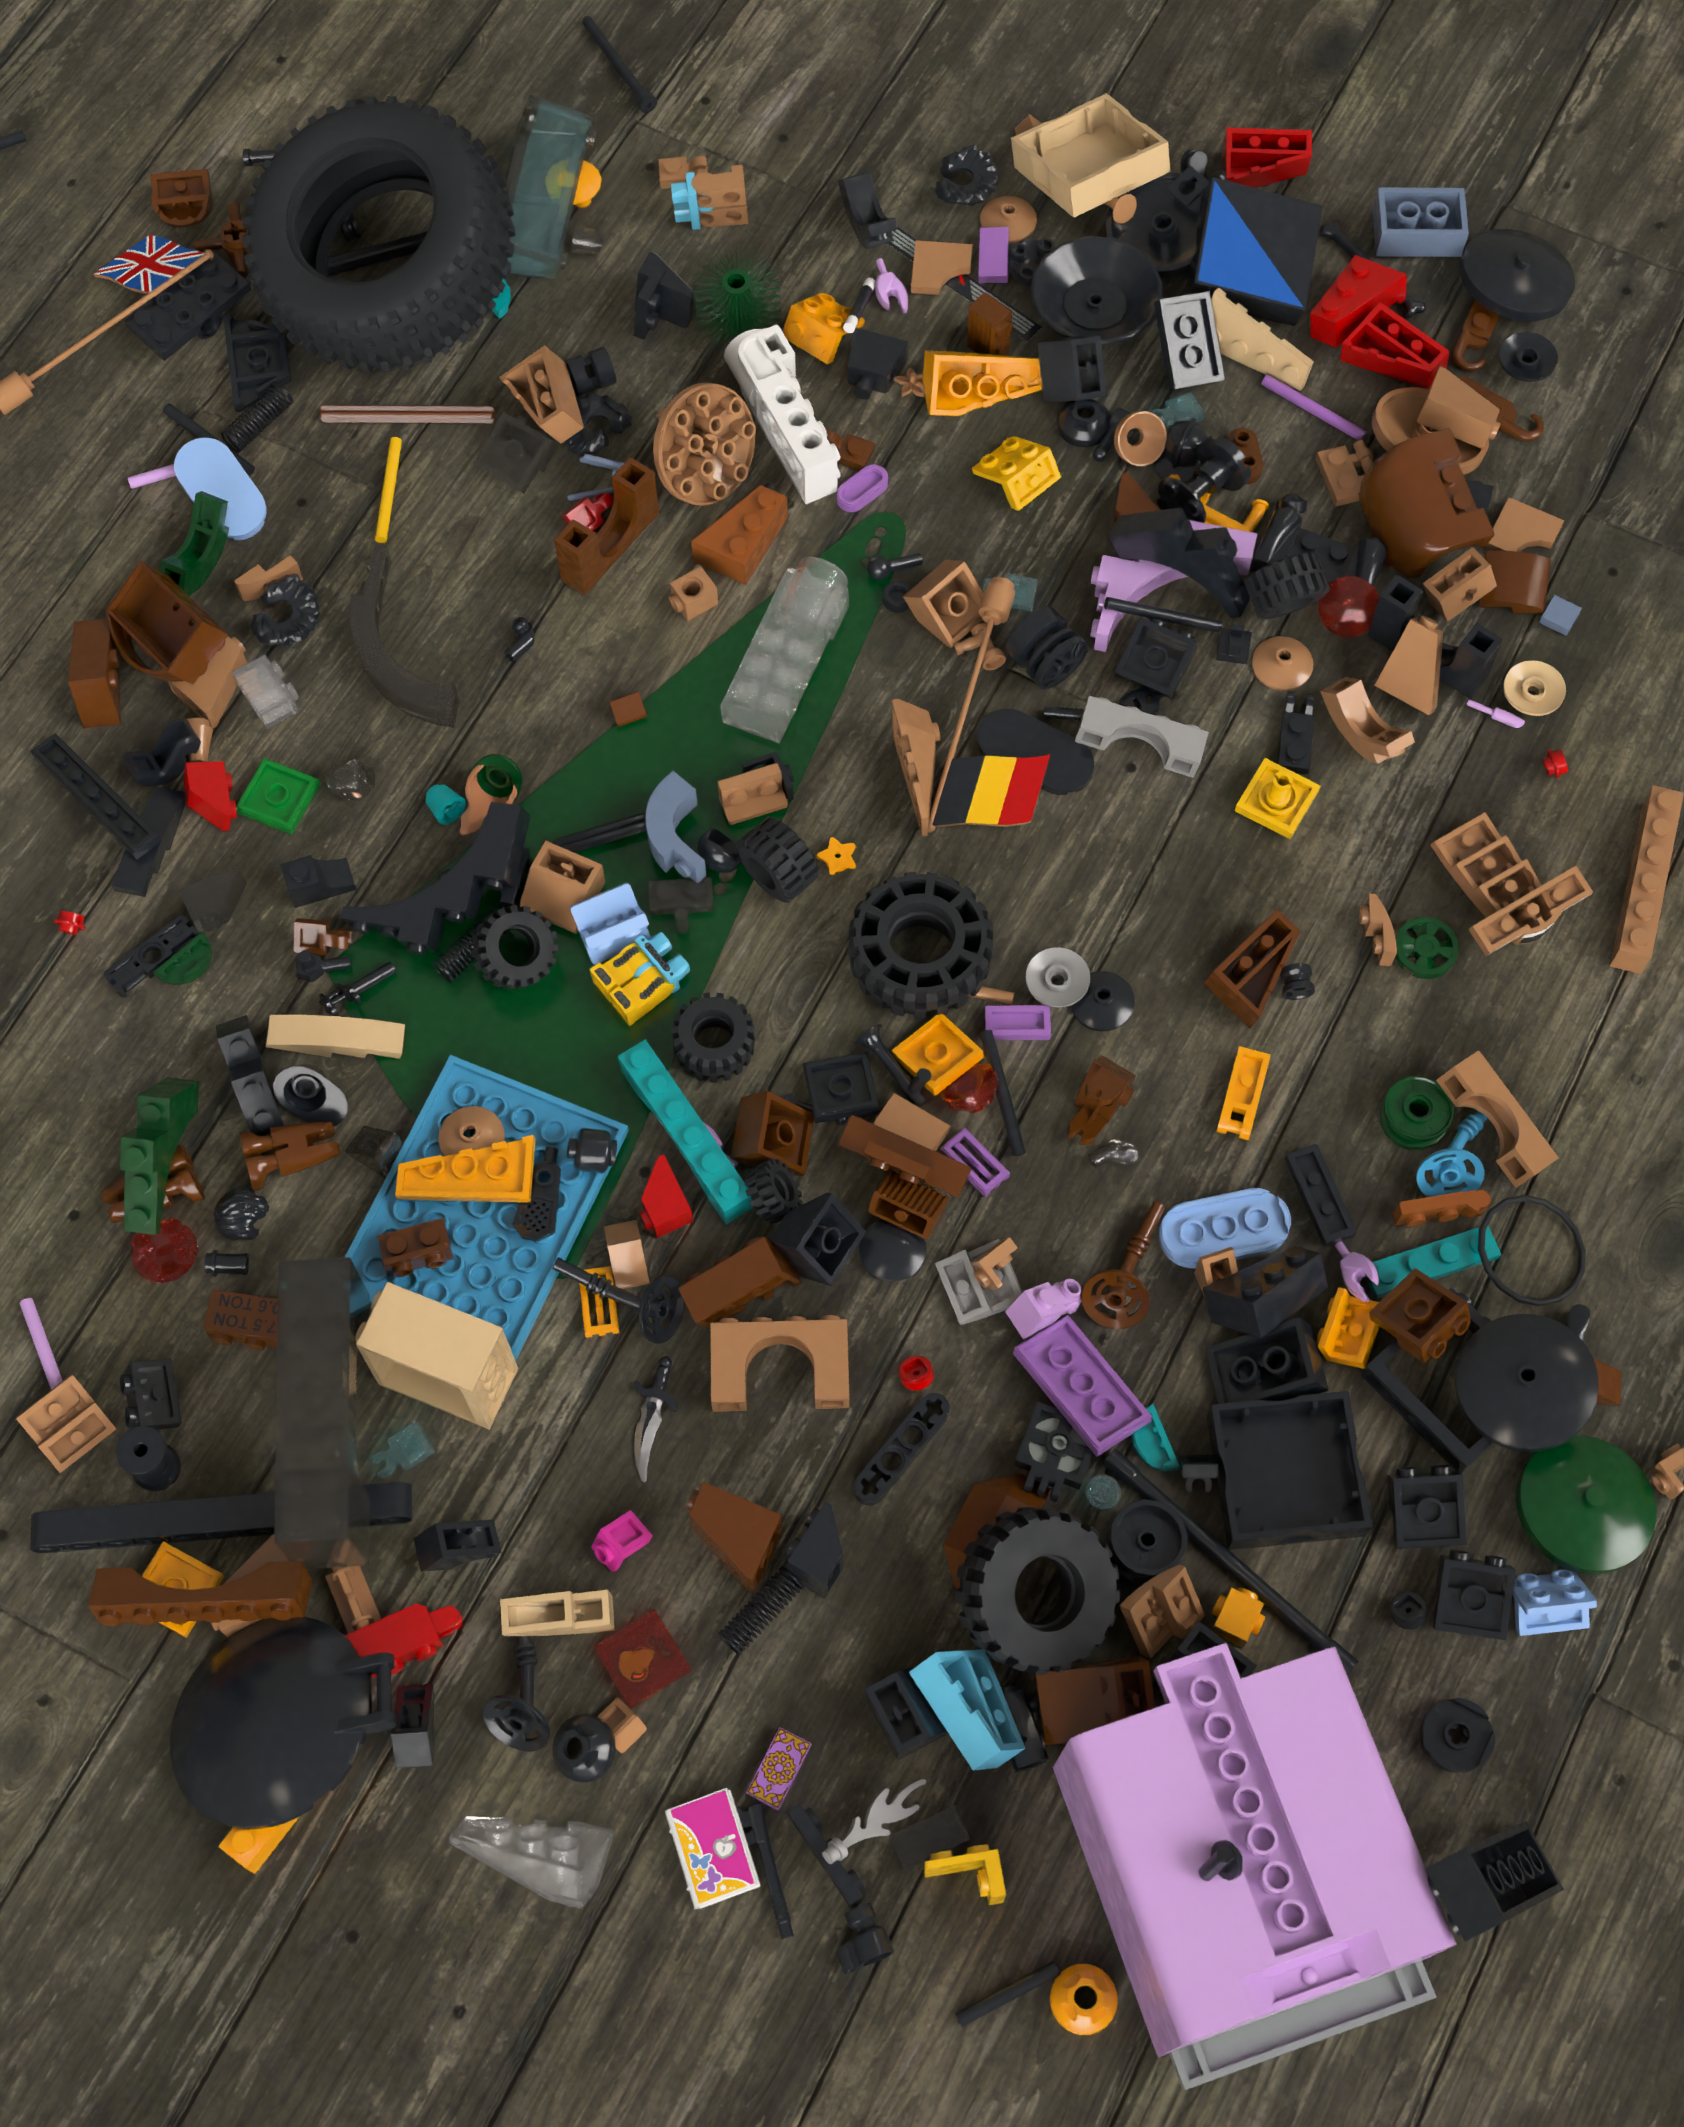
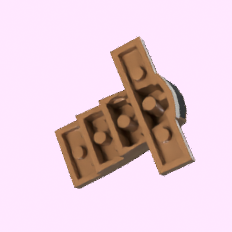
M1486 812L1430 845L1453 879L1486 917L1468 929L1485 956L1510 942H1513L1515 945L1528 944L1540 939L1561 915V912L1593 893L1577 866L1541 885L1527 858L1523 861L1520 859L1507 835L1501 838Z

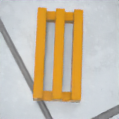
M612 1266L585 1269L590 1274L598 1273V1278L601 1275H606V1281L609 1279L612 1281L611 1284L614 1285ZM580 1284L586 1338L593 1337L595 1334L603 1336L610 1332L618 1334L619 1324L616 1301L608 1298L611 1324H605L602 1298L599 1297V1293L596 1294L595 1303L598 1326H591L588 1291H586V1286Z

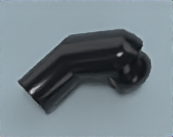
M518 617L513 621L512 628L515 630V642L504 651L507 658L513 663L534 645L533 626L524 617Z

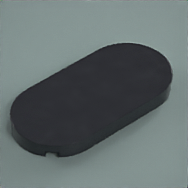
M1001 709L986 716L979 725L977 743L982 756L1029 758L1050 754L1041 789L1055 795H1067L1068 792L1073 791L1076 793L1084 789L1092 778L1094 758L1088 746L1075 742V737L1032 716L1014 709Z

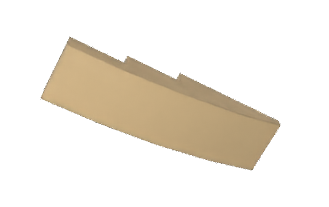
M270 1015L265 1047L331 1057L332 1053L361 1058H365L367 1054L400 1059L403 1049L405 1024L340 1016Z

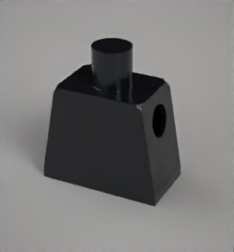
M855 328L848 362V383L855 386L854 394L856 397L867 400L870 398L872 391L887 393L895 382L894 377L900 374L908 360V341Z

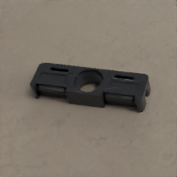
M180 915L107 969L104 975L115 991L125 998L127 997L125 992L130 991L146 979L147 976L150 979L154 977L153 972L197 936L199 932L194 925L190 924L186 916ZM149 951H161V957L158 961L153 963L145 961V955Z

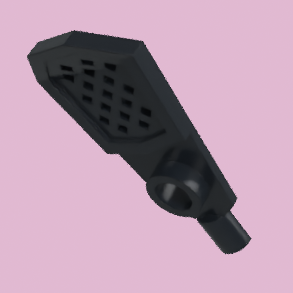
M546 1147L543 1161L534 1165L531 1202H520L512 1225L522 1239L541 1241L556 1233L561 1168L556 1164L559 1150L555 1147ZM542 1174H549L551 1176L550 1180L546 1183L540 1182L539 1177Z

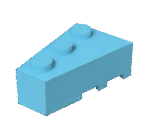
M984 1649L935 1652L909 1672L972 1770L998 1768L1026 1749Z

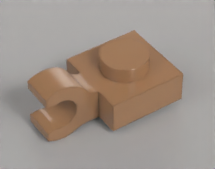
M687 156L659 159L661 189L671 188V183L686 182L687 172H694L695 175L701 172H708L706 157H695L689 163H687Z

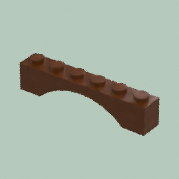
M302 1561L267 1562L254 1572L233 1582L212 1588L189 1590L158 1585L142 1577L131 1567L101 1568L96 1571L88 1607L99 1624L106 1626H117L123 1623L151 1625L154 1622L185 1624L188 1621L218 1623L222 1620L239 1619L251 1622L256 1619L268 1618L289 1620L296 1617H305L312 1578Z

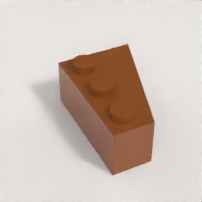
M762 485L757 487L691 541L693 562L746 585L788 518L787 496Z

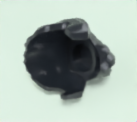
M244 1186L235 1187L225 1193L216 1204L213 1214L218 1233L226 1239L234 1241L238 1239H255L259 1235V1229L254 1228V1223L264 1218L269 1211V1205L265 1196L256 1195L255 1191Z

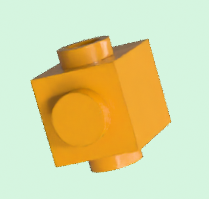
M1231 1588L1227 1597L1221 1594L1218 1597L1211 1613L1217 1616L1211 1631L1222 1639L1243 1649L1250 1634L1252 1633L1257 1636L1266 1616L1260 1614L1264 1603L1258 1601V1596L1250 1590Z

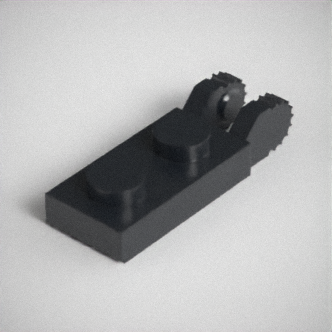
M1288 691L1285 701V712L1283 711L1281 719L1277 764L1294 773L1308 774L1310 770L1314 715H1312L1314 694H1306L1303 704L1304 714L1293 713L1296 696L1295 692Z

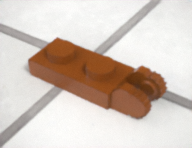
M1483 1189L1478 1191H1461L1402 1201L1392 1216L1395 1226L1406 1224L1407 1227H1417L1425 1224L1426 1220L1436 1218L1440 1222H1447L1456 1219L1459 1214L1467 1219L1475 1218V1216H1482L1492 1200L1489 1196L1490 1193Z

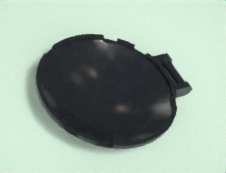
M296 1617L289 1620L269 1618L234 1633L220 1643L200 1663L190 1677L178 1701L171 1726L170 1757L174 1775L181 1791L198 1811L208 1818L232 1828H269L284 1824L307 1813L314 1808V1802L319 1800L329 1789L334 1791L352 1768L350 1762L359 1744H364L367 1734L389 1730L396 1726V1714L392 1712L391 1670L395 1667L394 1654L381 1652L360 1657L350 1641L338 1630L326 1623L308 1617ZM372 1674H376L377 1678L376 1713H372Z

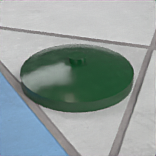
M1575 1435L1560 1446L1536 1452L1527 1461L1520 1473L1516 1488V1506L1522 1527L1535 1547L1557 1565L1582 1574H1606L1619 1570L1631 1563L1649 1544L1656 1525V1502L1653 1490L1638 1464L1628 1454L1613 1444L1595 1437Z

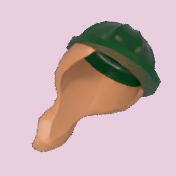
M490 754L482 757L470 770L465 787L469 806L461 816V828L459 831L461 835L471 834L481 827L491 802L512 804V802L516 801L521 792L523 779L518 765L510 758L500 754Z

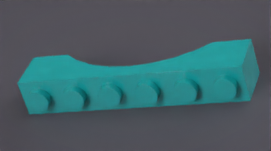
M646 1039L618 1056L620 1071L637 1096L647 1105L672 1138L697 1178L708 1200L725 1225L753 1209L754 1206L752 1207L750 1204L752 1198L746 1194L748 1187L745 1186L742 1178Z

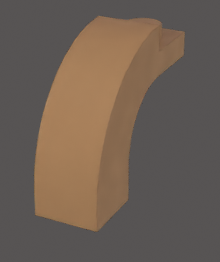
M1344 677L1320 691L1329 714L1339 731L1350 745L1368 761L1379 764L1387 758L1403 754L1406 747L1415 743L1411 731L1391 727L1378 716L1368 699L1362 680Z

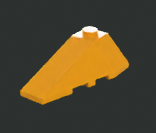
M925 350L923 386L928 414L960 416L971 410L989 407L1003 400L1014 399L1042 390L1039 358Z

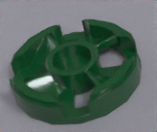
M1419 917L1409 920L1399 929L1395 938L1397 947L1395 958L1398 965L1402 969L1406 967L1409 971L1414 972L1413 976L1417 978L1434 979L1443 976L1454 965L1459 954V942L1454 931L1446 923L1435 918ZM1439 928L1447 935L1446 940L1440 943L1434 937ZM1412 930L1417 938L1414 939L1405 932ZM1437 954L1448 959L1440 967H1437L1433 961ZM1414 956L1417 959L1415 965L1408 958Z

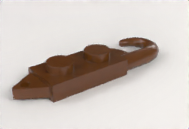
M1477 300L1474 301L1452 350L1454 364L1464 371H1475L1486 362L1484 358H1481L1476 363H1469L1464 360L1463 354L1466 347L1480 349L1487 346L1501 316L1487 309Z
M1464 375L1459 378L1500 409L1496 420L1501 423L1499 430L1523 442L1536 440L1542 435L1544 423L1538 415H1531V419L1536 423V428L1533 431H1526L1514 424L1517 411L1512 402Z

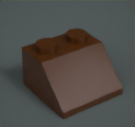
M769 1091L741 1097L730 1159L749 1168H753L772 1158H775V1160L780 1159L782 1164L786 1163L788 1165V1172L793 1171L796 1176L805 1175L814 1122L813 1113Z

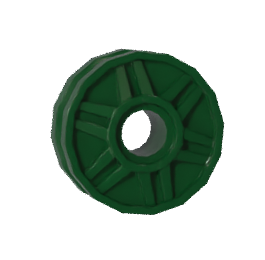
M1409 1076L1398 1080L1389 1089L1379 1112L1380 1125L1385 1135L1394 1144L1407 1150H1425L1435 1146L1444 1137L1454 1116L1453 1103L1437 1081L1425 1076ZM1410 1110L1419 1111L1423 1117L1413 1115Z

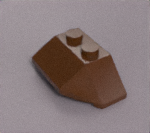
M1021 1473L974 1484L943 1544L955 1589H960V1578L956 1577L958 1566L964 1565L967 1557L964 1551L969 1542L975 1543L979 1538L977 1532L985 1524H996V1516L1004 1512L1015 1513L1018 1508L1023 1507L1043 1508L1052 1490L1051 1488L1047 1487L1044 1497L1037 1496L1040 1483L1034 1481V1486L1030 1493L1024 1491L1023 1489L1028 1477Z

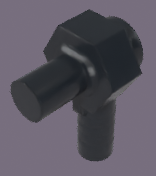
M303 950L295 960L298 977L309 982H314L325 972L351 968L350 956L322 960L321 956L308 950Z

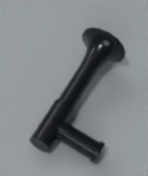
M878 1024L861 1035L854 1045H862L870 1049L897 1082L896 1084L909 1101L920 1108L927 1102L921 1089L930 1081L932 1077L930 1071L925 1068L920 1069L912 1081L882 1043L880 1037L882 1025Z

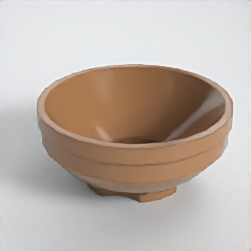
M1135 411L1125 416L1118 424L1114 435V444L1118 455L1127 463L1135 466H1146L1156 461L1164 451L1167 440L1163 421L1154 413L1147 411ZM1137 428L1140 432V439L1135 445H1130L1127 441V434L1131 429Z

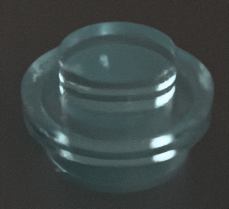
M1098 1475L1088 1482L1085 1493L1087 1501L1091 1506L1099 1510H1108L1118 1503L1121 1490L1114 1478L1108 1475Z

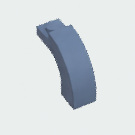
M672 771L658 784L647 804L645 820L649 847L654 859L665 872L674 866L683 877L687 878L689 876L698 884L706 876L705 860L687 846L675 833L679 822L697 806L696 789L675 771Z

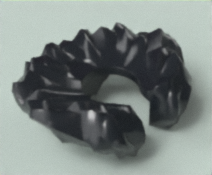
M976 145L963 147L959 152L944 156L942 167L940 168L944 178L935 183L936 187L934 190L938 198L944 200L945 203L969 206L983 204L996 191L997 180L999 179L996 164L991 159V154L988 152L983 153L981 150H977ZM959 170L969 171L974 177L973 181L965 186L956 185L951 181L952 172Z
M586 394L585 397L576 399L584 428L567 439L566 444L568 449L574 454L583 452L593 454L601 450L603 447L608 446L609 439L602 428L598 429L596 433L590 432L587 429L588 422L593 418L603 417L609 421L613 432L623 433L626 428L632 426V417L629 415V410L623 403H617L607 395Z
M297 574L285 575L279 581L273 580L271 583L264 585V593L260 596L264 604L274 608L275 603L286 601L292 605L293 612L291 617L284 622L273 621L265 612L254 614L251 628L260 643L271 646H290L294 642H302L308 637L309 632L314 631L315 625L318 623V616L320 615L319 605L316 601L319 598L313 592L314 587L309 583L301 581Z

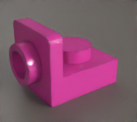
M630 1510L600 1529L592 1544V1549L597 1559L602 1564H605L611 1572L619 1569L625 1558L648 1544L653 1535Z

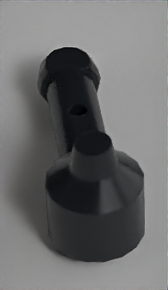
M1118 407L1111 413L1109 418L1110 427L1093 452V458L1096 461H1104L1106 454L1114 443V435L1118 424L1131 412ZM1133 428L1130 431L1136 432L1137 428Z

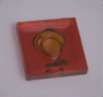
M655 1609L594 1647L631 1710L692 1671Z

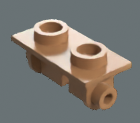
M357 1561L349 1566L345 1562L335 1565L332 1568L333 1573L325 1577L348 1634L380 1620L381 1616L359 1562Z

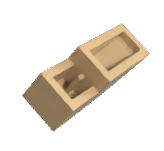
M609 1590L575 1594L571 1591L500 1599L503 1636L569 1635L615 1630L613 1598Z

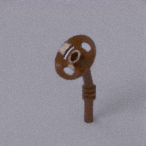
M1153 1201L1139 1231L1132 1235L1134 1240H1130L1128 1243L1130 1246H1127L1125 1249L1127 1254L1120 1269L1100 1271L1091 1276L1085 1283L1082 1291V1304L1088 1316L1096 1323L1111 1329H1125L1138 1324L1146 1316L1150 1304L1149 1293L1143 1282L1132 1273L1138 1260L1144 1257L1142 1252L1146 1253L1148 1249L1146 1246H1149L1151 1243L1149 1238L1165 1209L1162 1203ZM1104 1279V1281H1102L1099 1284L1096 1293L1091 1294L1093 1286L1099 1280ZM1131 1281L1136 1287L1131 1288L1128 1282ZM1109 1284L1107 1292L1102 1293L1103 1288ZM1127 1296L1132 1297L1131 1301L1125 1305ZM1140 1299V1307L1133 1314L1129 1315L1128 1312L1135 1306L1136 1300ZM1102 1302L1105 1307L1116 1311V1317L1102 1313L1096 1305Z

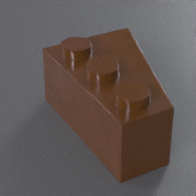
M1277 909L1212 972L1204 982V985L1240 1020L1251 1028L1260 1018L1301 931Z

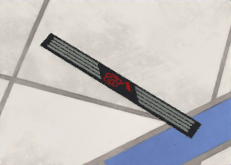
M898 227V230L892 231L894 241L887 244L911 261H914L916 239ZM967 274L953 277L945 283L971 303L984 292L991 295L1013 311L1011 314L1012 331L1027 342L1042 328V326Z

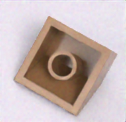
M943 561L903 596L917 621L946 646L951 648L954 646L953 644L959 642L973 627L983 620L978 611L984 593L965 561Z

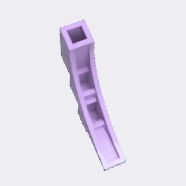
M1189 520L1194 531L1221 527ZM1227 528L1238 549L1233 563L1236 564L1240 575H1248L1257 534ZM1103 555L1100 567L1094 566L1091 584L1096 585L1094 597L1099 598L1096 611L1101 612L1100 620H1093L1090 637L1096 638L1094 650L1106 652L1114 630L1126 614L1105 609L1104 603L1107 597L1137 603L1156 588L1188 576L1170 567L1146 560L1133 559L1131 561Z

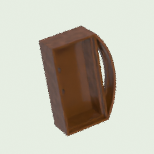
M142 561L137 564L106 609L109 629L121 655L134 668L162 681H186L194 685L196 680L207 671L208 663L215 653L224 647L225 639L228 636L167 574ZM132 637L136 640L141 650L148 657L158 662L164 669L152 670L144 664L132 645Z

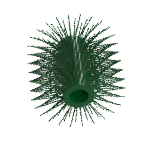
M732 254V267L730 270L726 266L727 263L724 265L720 260L724 270H727L726 273L722 268L720 269L717 265L715 266L724 274L723 276L705 267L704 269L716 274L720 278H711L701 273L697 275L710 278L717 283L695 282V284H705L714 287L712 289L709 288V290L701 288L699 291L697 289L693 291L694 294L700 292L713 294L706 298L705 296H699L696 302L698 300L701 302L705 299L714 301L709 305H701L699 303L695 306V309L698 307L699 310H703V308L711 307L714 310L708 313L698 311L695 315L702 317V315L711 314V316L714 315L715 317L709 320H697L699 324L700 322L702 324L703 322L707 323V321L717 322L713 326L703 328V331L722 325L719 330L706 337L713 336L727 327V330L717 339L723 338L725 333H728L730 330L726 338L728 341L730 335L734 339L735 334L737 337V334L740 335V333L752 330V326L753 328L760 329L756 326L757 324L765 325L768 328L772 327L758 320L781 321L783 318H767L763 315L770 312L771 314L774 313L773 315L777 312L780 314L782 313L781 309L774 311L762 309L768 305L775 308L778 306L777 304H780L777 301L781 297L780 294L779 296L777 294H773V296L772 294L769 296L762 295V293L768 290H777L779 292L781 290L780 287L761 288L764 284L777 282L778 280L770 279L767 282H757L765 276L775 274V272H769V274L754 278L757 273L767 268V266H764L749 276V273L753 272L760 262L758 261L754 267L752 266L746 272L745 270H747L749 264L747 263L745 269L742 268L744 261L742 257V263L740 258L738 269L737 254L736 269H734ZM767 298H769V299L772 298V300H773L774 298H776V299L774 300V303L772 302V303L768 304V303L762 302L763 300H765V299H767Z

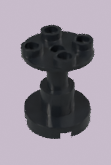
M1209 436L1198 447L1197 456L1200 466L1193 472L1194 480L1190 484L1186 485L1184 482L1171 477L1164 478L1159 483L1158 492L1160 497L1157 499L1159 508L1161 510L1182 508L1188 520L1205 523L1206 512L1200 500L1205 493L1214 494L1220 487L1229 491H1238L1250 480L1251 469L1250 466L1245 469L1242 463L1245 456L1242 451L1224 437L1219 436L1215 440L1212 439L1213 436Z

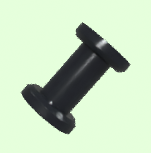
M147 1426L132 1428L120 1438L117 1444L116 1458L119 1465L126 1472L132 1474L136 1483L143 1489L153 1492L162 1491L169 1488L178 1479L181 1471L180 1457L172 1447L166 1444L163 1436L154 1428Z

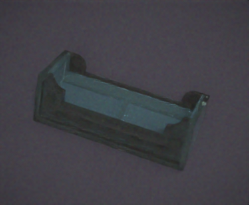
M531 94L517 125L505 175L508 185L506 188L514 215L510 218L515 226V236L510 237V242L514 244L513 257L508 258V261L512 264L508 274L555 279L558 270H564L569 253L564 252L566 232L587 146L593 147L597 130L593 129L595 117Z

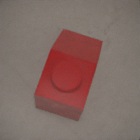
M663 1154L656 1160L641 1198L643 1211L639 1212L646 1230L653 1229L657 1238L693 1222L692 1210Z

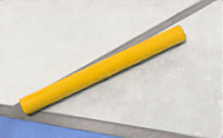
M399 437L390 438L375 541L378 543L387 542L402 440Z

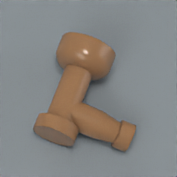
M986 623L973 627L971 630L972 637L967 638L961 643L953 644L957 655L981 646L987 627ZM989 638L982 666L985 670H994L1005 663L1006 657L1001 649L994 647L991 638Z

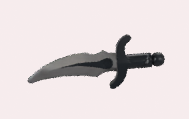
M667 1356L659 1360L660 1367L656 1370L652 1388L645 1389L638 1380L634 1382L636 1391L646 1398L645 1404L640 1408L642 1412L641 1419L637 1423L634 1440L635 1464L640 1479L644 1483L647 1480V1467L651 1447L662 1421L661 1405L665 1402L670 1405L674 1412L678 1410L673 1397L665 1392L670 1374L669 1368L672 1366V1360Z

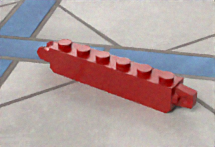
M416 1603L349 1633L345 1637L350 1641L360 1657L381 1652L394 1654L395 1667L391 1670V1675H394L405 1668L404 1664L416 1658L418 1661H423L438 1653L437 1649L444 1646L441 1639L453 1634L455 1630L461 1629V1626H463V1616L460 1615V1611H457L454 1606H445L444 1609L440 1608L430 1613L426 1606Z

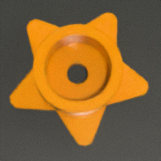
M831 837L828 849L819 852L816 857L826 862L830 875L844 871L847 868L855 869L856 865L851 855L856 845L854 843L841 844L834 837ZM840 854L841 857L836 858L835 855Z

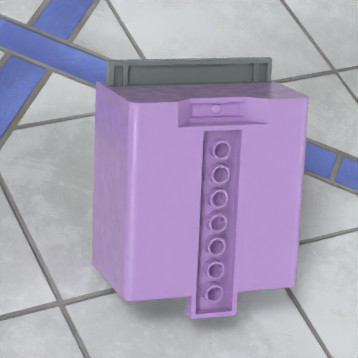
M1227 1643L1162 1664L1154 1669V1674L1165 1700V1705L1081 1733L1069 1739L1053 1766V1770L1158 2057L1170 2054L1183 2091L1437 1998L1422 1961L1457 1944L1441 1904L1428 1884L1427 1878L1429 1875L1336 1647L1307 1655L1244 1678L1239 1676ZM1220 1840H1228L1233 1843L1242 1855L1243 1868L1241 1875L1233 1880H1225L1217 1874L1210 1881L1203 1880L1199 1876L1198 1871L1211 1857V1849L1214 1843Z

